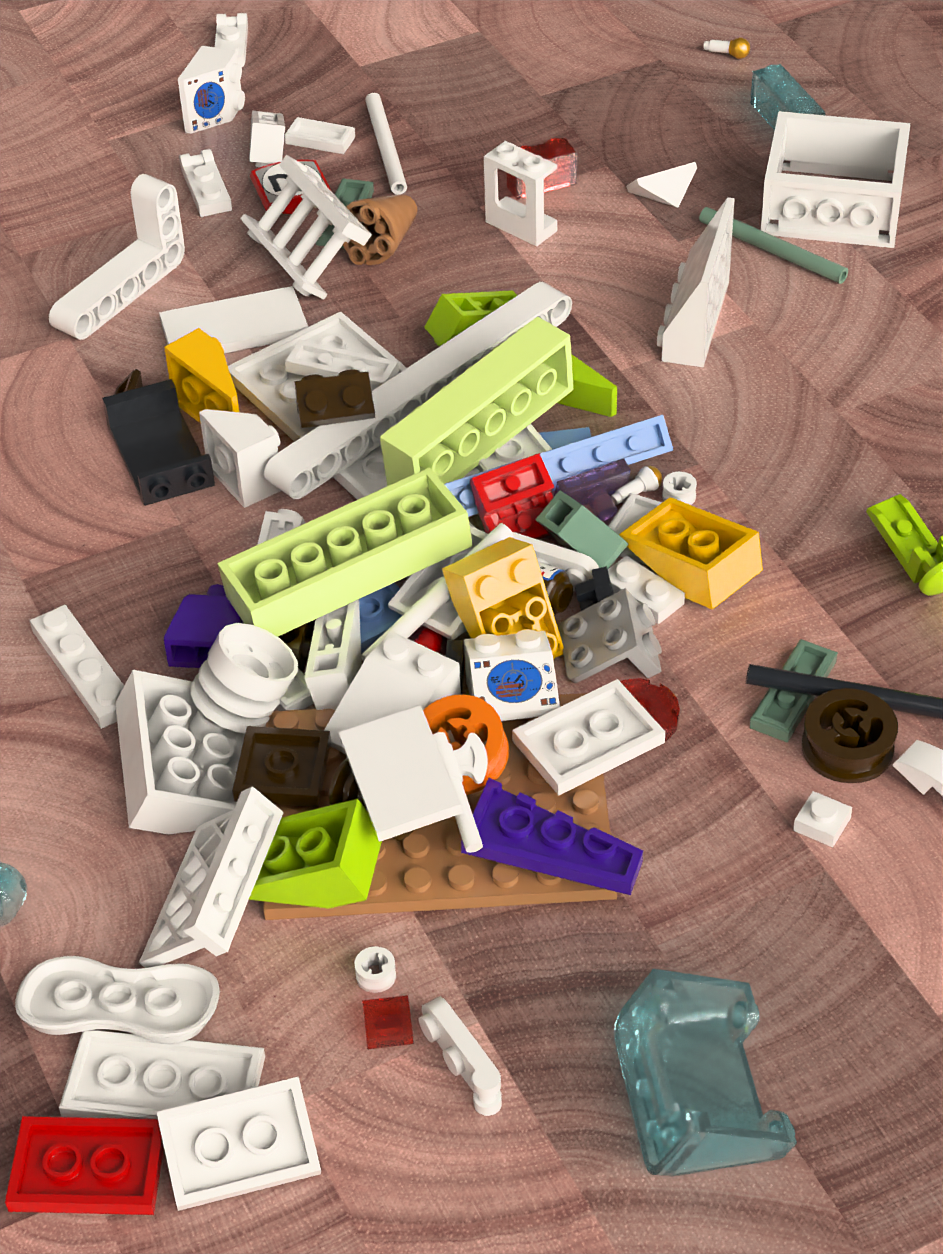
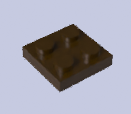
M247 726L232 789L234 802L238 801L242 791L253 786L273 804L319 807L331 746L330 731Z

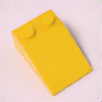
M197 328L164 347L169 379H172L176 387L178 404L182 410L200 424L199 412L204 409L239 412L237 393L225 359L224 349L217 338L211 337L200 328Z
M672 497L666 499L619 534L628 543L627 547L656 574L683 591L686 599L709 609H714L763 570L759 532Z

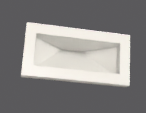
M693 162L641 177L626 187L629 193L678 208L697 166Z

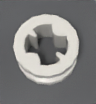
M679 471L668 474L663 480V501L672 497L692 505L696 499V479L686 472Z
M378 946L368 947L356 956L354 962L356 981L360 988L367 992L378 993L389 989L394 984L396 979L395 960L390 951ZM379 965V970H382V972L372 974V970L369 967Z

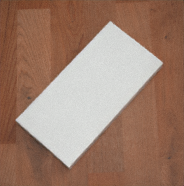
M293 286L159 312L167 344L200 328L209 336L219 340L224 349V354L274 344L308 327Z
M101 1030L82 1031L59 1105L61 1117L158 1119V1111L255 1088L259 1085L264 1065V1048L194 1040L160 1043L129 1033Z

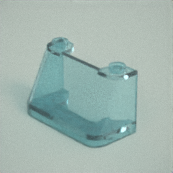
M652 969L620 1010L615 1022V1044L644 1164L651 1175L675 1177L776 1161L785 1157L797 1144L795 1130L787 1114L783 1111L769 1110L763 1115L743 1046L744 1040L755 1029L759 1021V1009L755 1004L750 983Z

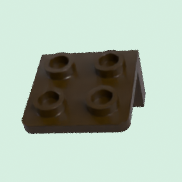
M351 369L342 371L337 376L323 377L322 375L314 374L305 376L300 381H294L297 412L299 413L301 428L375 418L368 371L360 372L359 370Z

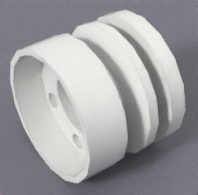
M235 623L227 625L219 632L208 652L207 660L201 665L199 673L191 683L190 695L196 707L208 719L223 728L245 733L247 726L265 727L270 719L269 716L278 707L279 699L285 694L296 676L298 661L292 650L280 638L269 631L251 624Z

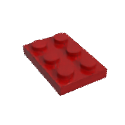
M22 1116L5 1199L8 1212L154 1215L164 1152L158 1119Z

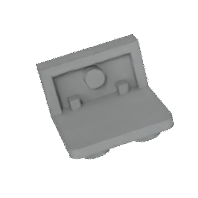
M624 588L562 621L559 625V632L564 647L563 655L567 677L573 683H578L627 657L647 678L662 672L658 657L662 653V649L653 633L652 626L656 622L648 605L645 603L640 604Z

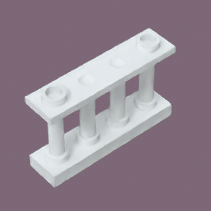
M286 155L279 164L288 175L285 187L260 221L246 214H243L240 219L249 228L247 234L256 242L264 245L294 280L292 285L297 291L307 297L313 294L324 300L328 294L316 280L344 242L349 243L352 239L364 246L372 234L309 167ZM298 190L303 191L301 195L302 201L278 234L275 235L270 230ZM313 207L318 208L317 219L291 253L285 247ZM328 225H334L335 227L332 230L334 232L333 236L306 271L300 263Z

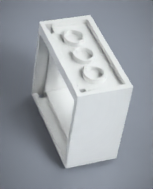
M779 111L764 181L761 231L780 237L894 248L911 123ZM783 170L824 175L892 181V184L797 174H786L781 172ZM770 219L779 220V224H771ZM879 230L889 231V235H881Z

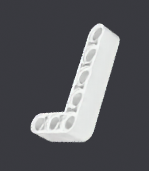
M141 174L135 179L131 187V201L138 239L52 306L49 314V323L52 327L79 340H83L181 263L185 246L177 192L173 185L147 174Z

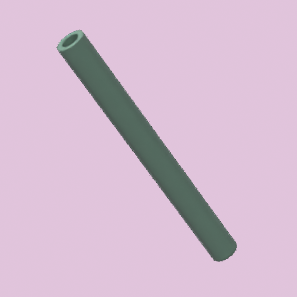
M705 207L700 214V222L708 225L717 211ZM733 218V237L839 284L846 280L848 268Z

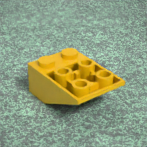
M508 537L442 568L453 605L471 638H476L482 634H493L496 636L516 634L521 630L527 629L545 631L552 650L553 659L563 655V643L532 544Z

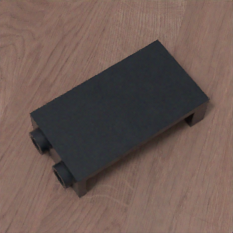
M172 379L102 398L107 426L144 506L215 486L211 457L209 454H201L179 410L177 391Z

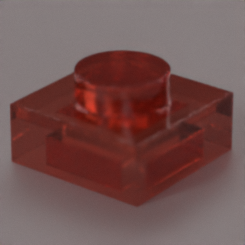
M408 995L362 1000L367 1049L414 1044Z

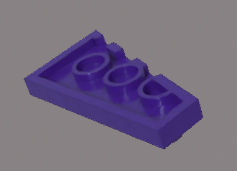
M488 778L473 813L483 847L476 852L470 853L466 851L463 840H461V853L631 895L643 863V850L595 827L587 830L573 823L572 816L559 810L555 814L537 806L536 799L521 792L517 796L502 789V783Z

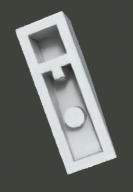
M252 111L249 160L250 162H256L255 166L258 168L282 162L285 132L283 114Z
M359 600L315 620L304 679L316 710H336L362 666L360 657Z

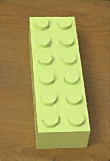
M537 316L524 327L518 329L515 334L502 344L493 348L489 354L473 366L468 367L464 373L447 386L442 387L438 393L421 406L416 407L404 419L390 427L380 436L387 486L429 467L444 484L463 478L478 466L481 459H487L497 448L502 447L573 390L570 335Z
M429 467L217 564L226 597L243 622L265 629L278 637L466 550L473 545L467 511Z

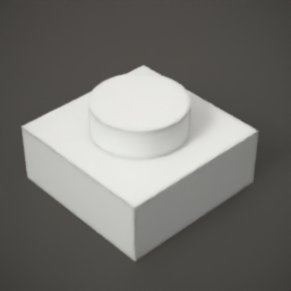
M813 791L795 818L793 831L833 847L851 818L852 807Z

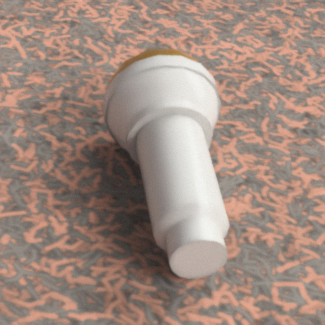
M644 466L640 469L634 480L620 487L610 496L612 502L618 505L619 503H624L630 493L639 494L642 491H655L662 483V474L654 466Z

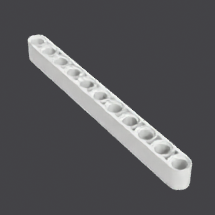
M545 282L534 284L374 389L372 397L375 418L316 427L269 460L264 470L265 479L293 499H300L380 446V436L388 428L405 418L416 407L421 406L438 393L442 387L447 386L464 373L468 367L473 366L489 354L493 348L502 344L515 334L518 329L524 327L538 316L555 327L560 325L571 312L572 299Z

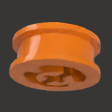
M459 694L436 700L423 710L432 734L444 732L448 742L452 745L453 751L465 744L470 733H475L482 743L487 741L484 746L488 758L485 778L482 783L476 784L469 776H462V784L466 795L483 790L488 778L498 779L508 761L509 744L501 719L489 703L475 696ZM451 730V733L455 741L453 743H451V740L447 733V731Z

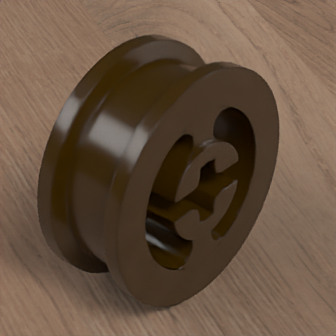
M841 688L823 693L814 699L805 714L801 743L803 755L807 763L817 773L830 780L841 783H862L875 779L883 774L892 762L894 744L898 734L897 717L884 700L864 690ZM869 741H874V743L867 746Z

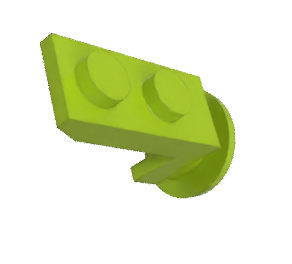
M901 494L867 508L866 513L913 583L919 582L918 587L921 592L928 596L943 593V536L937 542L912 504Z

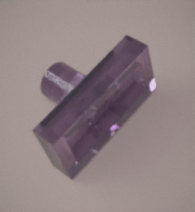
M621 459L557 481L554 497L561 490L583 506L589 504L594 515L601 521H606L612 518L618 511L610 496L617 489L628 483L631 469L625 459Z

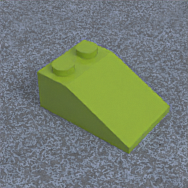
M358 799L282 817L249 900L328 909L367 900L382 841H378L369 814Z

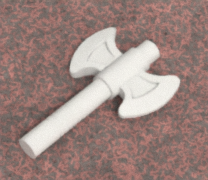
M438 732L433 734L463 809V813L455 815V819L466 851L470 853L476 852L483 847L462 784V776H469L476 784L482 783L488 767L487 752L481 739L475 733H470L465 744L453 751L446 734Z

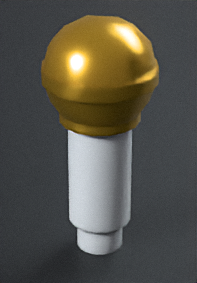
M742 37L731 41L710 40L704 42V50L729 53L737 59H742L749 54L750 44Z

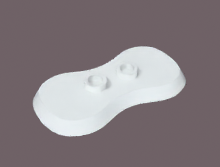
M63 956L46 960L29 971L18 989L15 1008L17 1014L24 1022L35 1030L46 1034L64 1035L95 1029H109L129 1032L155 1042L175 1043L193 1038L204 1028L214 1014L220 991L217 978L211 972L194 965L166 964L142 969H127L109 966L90 958Z

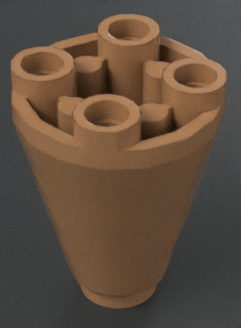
M392 195L355 200L347 205L346 208L372 234L364 246L352 239L349 243L344 242L343 247L349 254L350 260L357 265H376L383 263L393 256L416 218L417 205L415 201L407 195Z

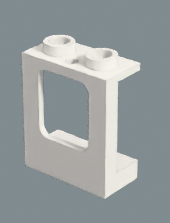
M504 141L484 156L486 223L535 246H538L557 231V220L544 214L543 179L557 169V164L507 141ZM498 169L524 181L526 186V205L507 196L499 201Z

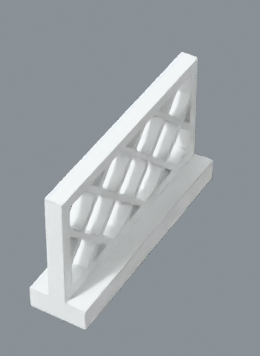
M253 786L241 792L234 810L197 827L139 961V964L144 968L166 964L204 947L215 956L228 952L284 813Z

